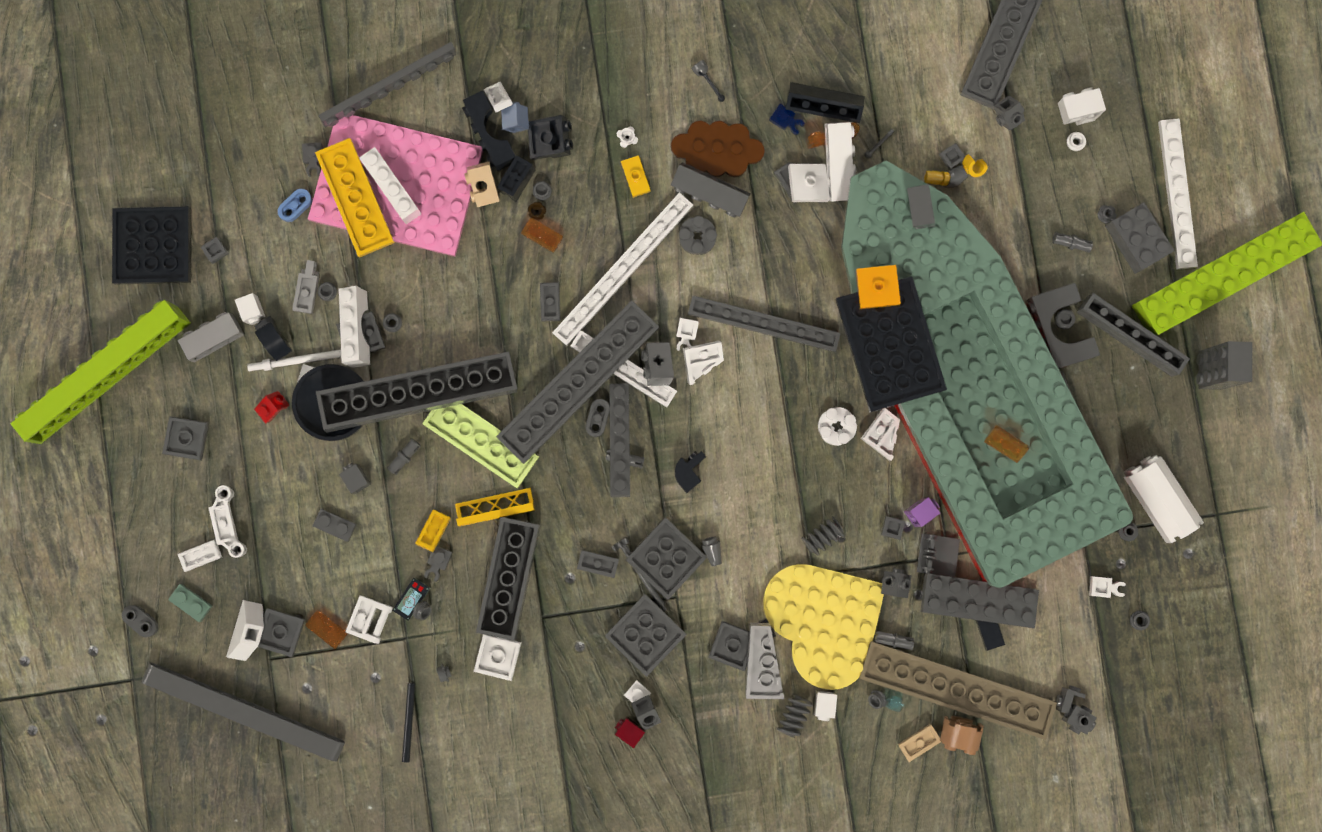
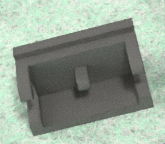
M929 184L907 188L913 228L935 227Z

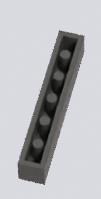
M1094 293L1087 296L1077 310V313L1171 377L1179 375L1190 360L1186 355Z

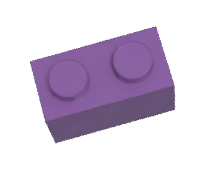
M927 497L921 498L906 509L904 513L914 527H922L940 514L938 510L940 507L933 498L930 500Z

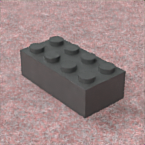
M1228 341L1199 351L1196 358L1197 365H1199V373L1196 376L1199 389L1223 390L1252 382V342Z

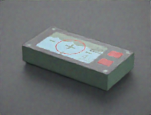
M413 578L392 611L409 621L413 616L414 607L423 601L430 587Z

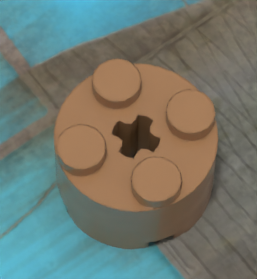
M945 716L940 741L945 744L944 748L947 750L956 751V749L964 750L966 754L975 755L980 747L984 726L980 723L977 726L973 725V720L951 716V719H949L948 716Z

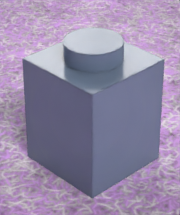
M512 102L513 105L501 110L503 130L516 133L529 129L528 107L520 105L519 102Z

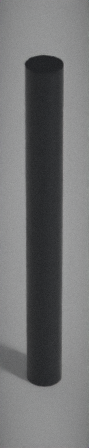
M408 683L402 750V762L404 763L410 762L416 683Z

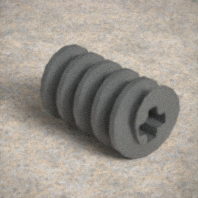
M832 516L833 522L829 519L826 520L827 527L823 524L819 525L821 531L814 528V535L807 533L808 540L801 537L810 553L819 556V548L826 551L825 544L832 547L831 540L838 542V535L845 538L843 529L834 516Z
M793 694L795 698L788 699L792 706H785L789 713H782L786 720L779 721L783 728L777 727L776 729L795 738L794 736H801V732L797 728H804L800 721H807L803 714H810V710L806 706L812 707L813 703Z

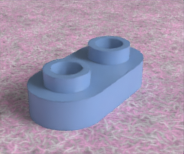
M305 189L294 191L279 206V217L285 222L296 220L311 205V194ZM305 197V202L301 203L300 199ZM288 210H292V214L290 216L286 215Z

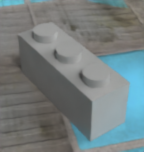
M224 312L217 315L214 321L201 324L199 329L194 332L184 333L182 335L183 338L179 339L178 342L187 359L195 363L245 334L235 316L229 312Z

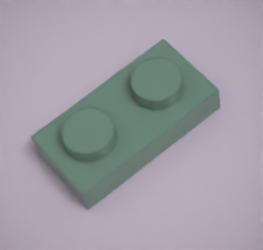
M179 584L168 599L198 622H202L213 607L183 584Z

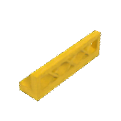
M531 488L455 504L458 527L535 511ZM527 493L529 498L528 504L521 505L516 502L520 494ZM506 497L512 501L508 508L502 509L497 506L501 498ZM487 501L493 505L489 512L483 513L478 510L482 502ZM468 505L474 509L470 516L462 517L460 507Z

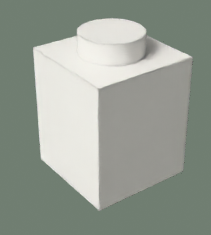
M251 293L235 300L243 322L254 325L259 323L260 319L265 318L257 295Z
M816 691L813 714L818 716V720L830 721V718H835L837 694Z

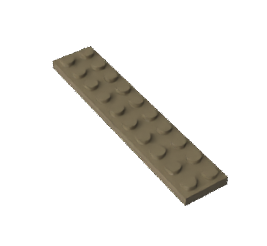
M872 641L870 642L863 670L859 679L1044 740L1047 739L1057 705L1055 701Z

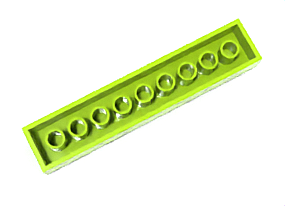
M1302 212L1131 306L1143 327L1157 336L1322 246V241L1305 212Z
M166 300L157 302L149 313L142 314L134 325L127 326L119 337L111 339L107 346L102 350L96 351L89 361L77 366L73 374L62 378L58 386L47 390L43 398L32 402L30 408L25 412L17 414L14 418L15 420L10 424L24 442L42 444L190 325L191 322L178 306Z

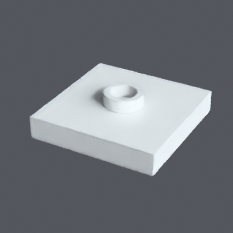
M789 164L788 172L792 202H828L830 200L826 164Z
M483 634L474 672L512 681L522 642Z

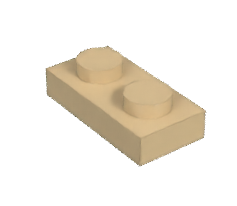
M929 724L897 745L907 761L911 762L941 743L933 726Z

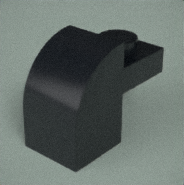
M271 316L261 320L254 326L256 336L275 361L292 352L287 339L278 330Z
M702 451L692 453L687 458L689 462L686 463L681 457L676 464L675 479L686 494L701 482L692 469L706 458Z

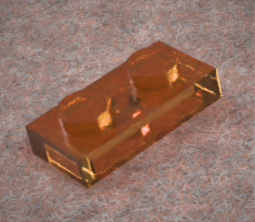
M531 217L521 232V235L552 253H555L564 238L559 233Z
M995 425L984 440L985 443L1016 463L1020 461L1030 447L997 425Z
M317 610L305 624L307 628L334 649H337L349 634L320 610Z

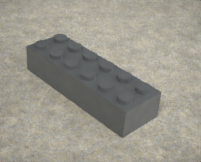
M501 517L476 633L513 641L517 639L541 525Z

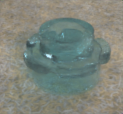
M891 696V698L886 699V707L890 710L901 712L902 707L905 706L899 697Z

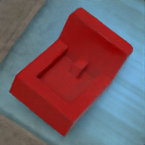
M276 391L266 395L254 410L266 424L271 422L281 410L286 409L289 404Z

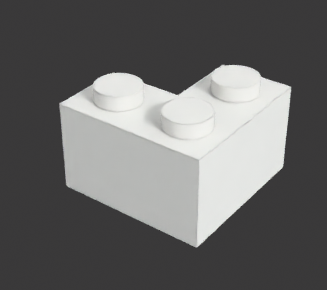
M1087 88L1079 94H1074V92L1067 93L1058 102L1064 125L1076 122V125L1095 121L1106 110L1100 88L1094 90L1093 88Z

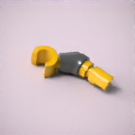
M968 154L962 162L963 167L959 165L951 170L942 172L926 171L924 182L932 185H943L945 188H954L966 180L968 174L972 177L982 176L987 171L988 166L983 159H978L975 162Z

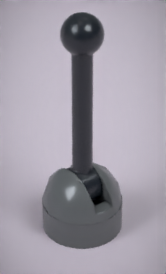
M701 60L691 68L697 76H704L718 96V101L723 102L725 96L720 94L708 77V66L705 61Z

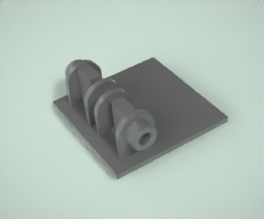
M921 534L916 572L955 577L960 539Z

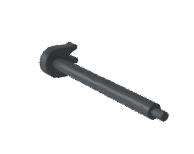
M627 537L612 546L614 552L621 548L626 557L632 553L626 545L630 542ZM637 572L657 605L663 611L667 610L656 589Z

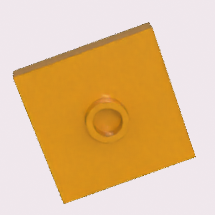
M896 265L856 269L860 309L901 304Z

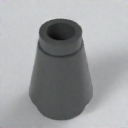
M717 536L702 540V548L711 566L722 564L720 540L717 539Z

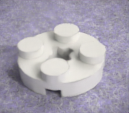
M841 407L830 408L819 418L818 431L822 439L830 445L839 446L846 444L856 433V419L847 409ZM837 421H839L840 425L842 426V430L839 429L836 432L834 431L835 428L832 426V424L837 423Z

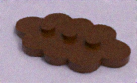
M695 121L690 125L688 134H679L671 142V152L675 157L686 160V164L707 172L714 177H720L725 173L731 177H740L746 172L748 164L760 162L765 152L764 146L759 140L750 139L749 130L746 126L739 123L728 126L723 121H715L710 125L704 121Z

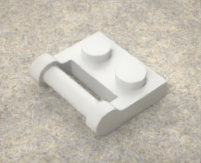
M360 595L346 633L379 644L381 632L393 607ZM376 609H380L382 611L372 635L368 634L367 632Z

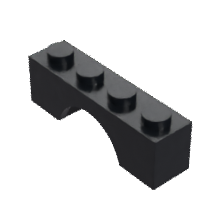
M483 90L464 99L463 103L465 106L462 109L466 117H471L473 121L470 125L474 134L479 133L481 140L478 142L482 150H487L490 155L486 158L490 162L491 168L495 166L498 172L510 166L516 156L508 140L494 139L486 131V123L493 110Z

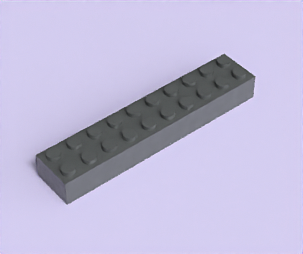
M509 352L316 391L323 429L327 433L516 393L517 385Z

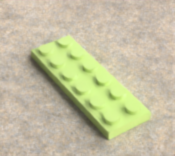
M462 404L431 410L422 423L517 489L539 458V456L534 454L523 464L496 437L501 430Z

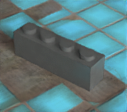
M683 162L679 164L671 186L675 187V191L681 194L686 192L692 195V199L699 202L702 200L706 201L710 207L717 210L721 208L731 217L741 216L751 193Z

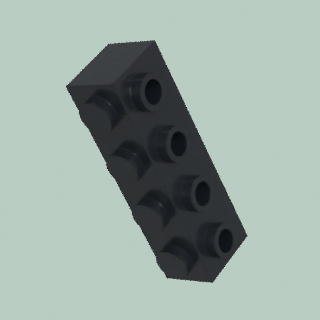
M790 82L786 110L860 123L865 96Z

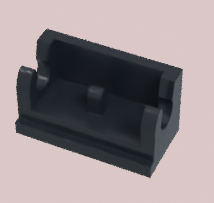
M516 155L498 184L497 189L503 195L506 194L513 201L517 202L536 171L533 164Z

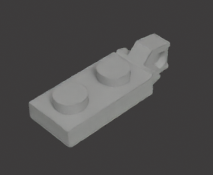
M307 260L305 270L302 269L298 275L293 311L313 314L319 282V272H316L317 262Z

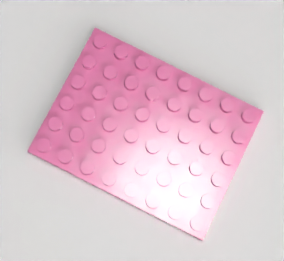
M355 115L340 119L332 128L328 147L351 138L359 157L375 147L422 213L408 224H405L362 163L394 242L455 257L471 200L470 191H473L471 184H467L464 173H467V167L480 164L483 154L481 146ZM321 169L308 220L347 230Z

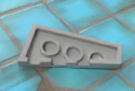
M750 623L745 697L746 699H784L770 623Z

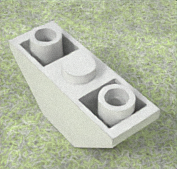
M243 600L227 652V658L246 661L258 647L264 628L262 604Z

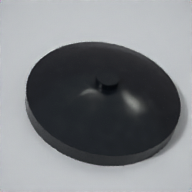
M337 364L321 365L305 373L296 384L292 395V411L299 426L312 437L323 441H340L357 433L363 425L327 433L324 431L316 391L364 382L363 379L350 368Z

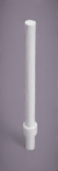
M341 350L283 358L278 361L264 359L262 362L247 364L248 371L262 369L268 371L273 370L275 367L341 357Z

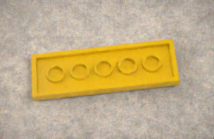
M348 138L315 152L358 257L360 258L395 243L352 139Z

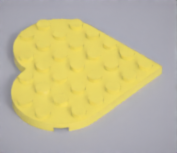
M806 564L788 566L771 578L763 596L764 614L771 627L779 635L792 641L791 653L794 665L807 682L821 689L835 690L849 686L860 677L870 642H873L884 596V594H881L883 583Z

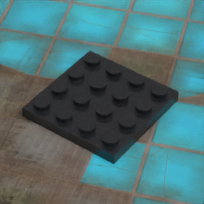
M189 206L112 208V284L191 283V208Z

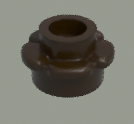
M534 202L528 207V215L532 220H541L544 218V214H546V208L542 203Z

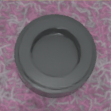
M1061 310L1055 315V324L1061 329H1068L1075 323V315L1070 310Z

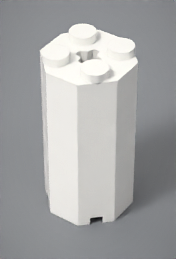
M1148 456L1140 461L1141 465L1137 467L1132 466L1124 471L1126 475L1124 479L1166 543L1175 542L1174 537L1177 536L1180 539L1188 536L1199 529L1200 525L1204 523L1161 456Z

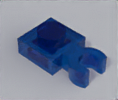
M782 104L778 105L769 119L770 122L784 131L789 127L795 135L799 134V130L795 129V125L803 127L805 124L801 119L795 120L794 116L796 113L786 110V107Z

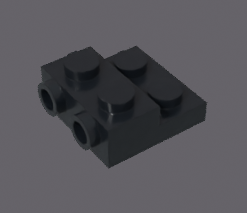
M563 115L529 121L530 159L559 158L571 155L570 150H573V141L569 138V131L572 130V125L568 118Z

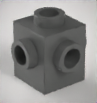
M1011 96L994 105L997 115L996 121L1001 127L1004 126L1011 130L1025 121L1023 106Z
M893 568L892 572L884 571L881 594L908 598L912 575H906L904 570Z
M1071 704L1069 714L1065 713L1061 720L1069 724V729L1079 735L1081 732L1084 734L1091 732L1096 725L1095 720L1097 717L1093 716V711L1082 705L1080 708L1075 704Z

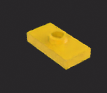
M639 155L621 161L632 197L651 192Z
M433 509L415 544L434 552L451 518Z

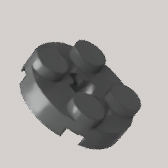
M701 216L686 220L680 228V245L689 254H706L712 250L716 242L717 233L714 225L708 219ZM694 232H701L702 240H694Z

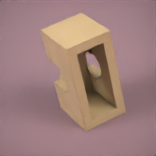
M490 162L467 167V173H464L467 184H471L473 191H470L472 203L476 202L477 207L500 202ZM478 181H484L487 184V186L483 189L477 188L476 183Z

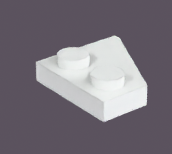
M720 341L683 348L689 385H693L695 380L701 375H706L714 366L724 361L722 343Z
M886 408L882 409L861 439L886 459L892 461L894 443L896 444L897 439L896 431L899 428L900 419Z

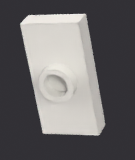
M501 82L484 89L495 112L513 105Z
M216 540L178 554L184 572L223 558Z

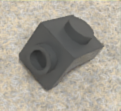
M1069 685V689L1062 687L1061 693L1056 697V710L1069 714L1074 695L1085 698L1086 694L1080 693L1081 689Z

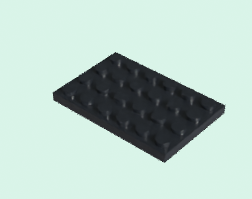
M912 276L898 280L900 305L860 309L858 292L835 299L870 413L947 390Z

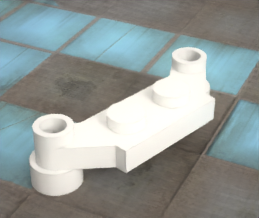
M222 485L215 491L216 500L213 506L209 507L217 545H223L228 549L232 557L238 558L246 554L247 547L238 540L230 501L234 497V491L229 486Z

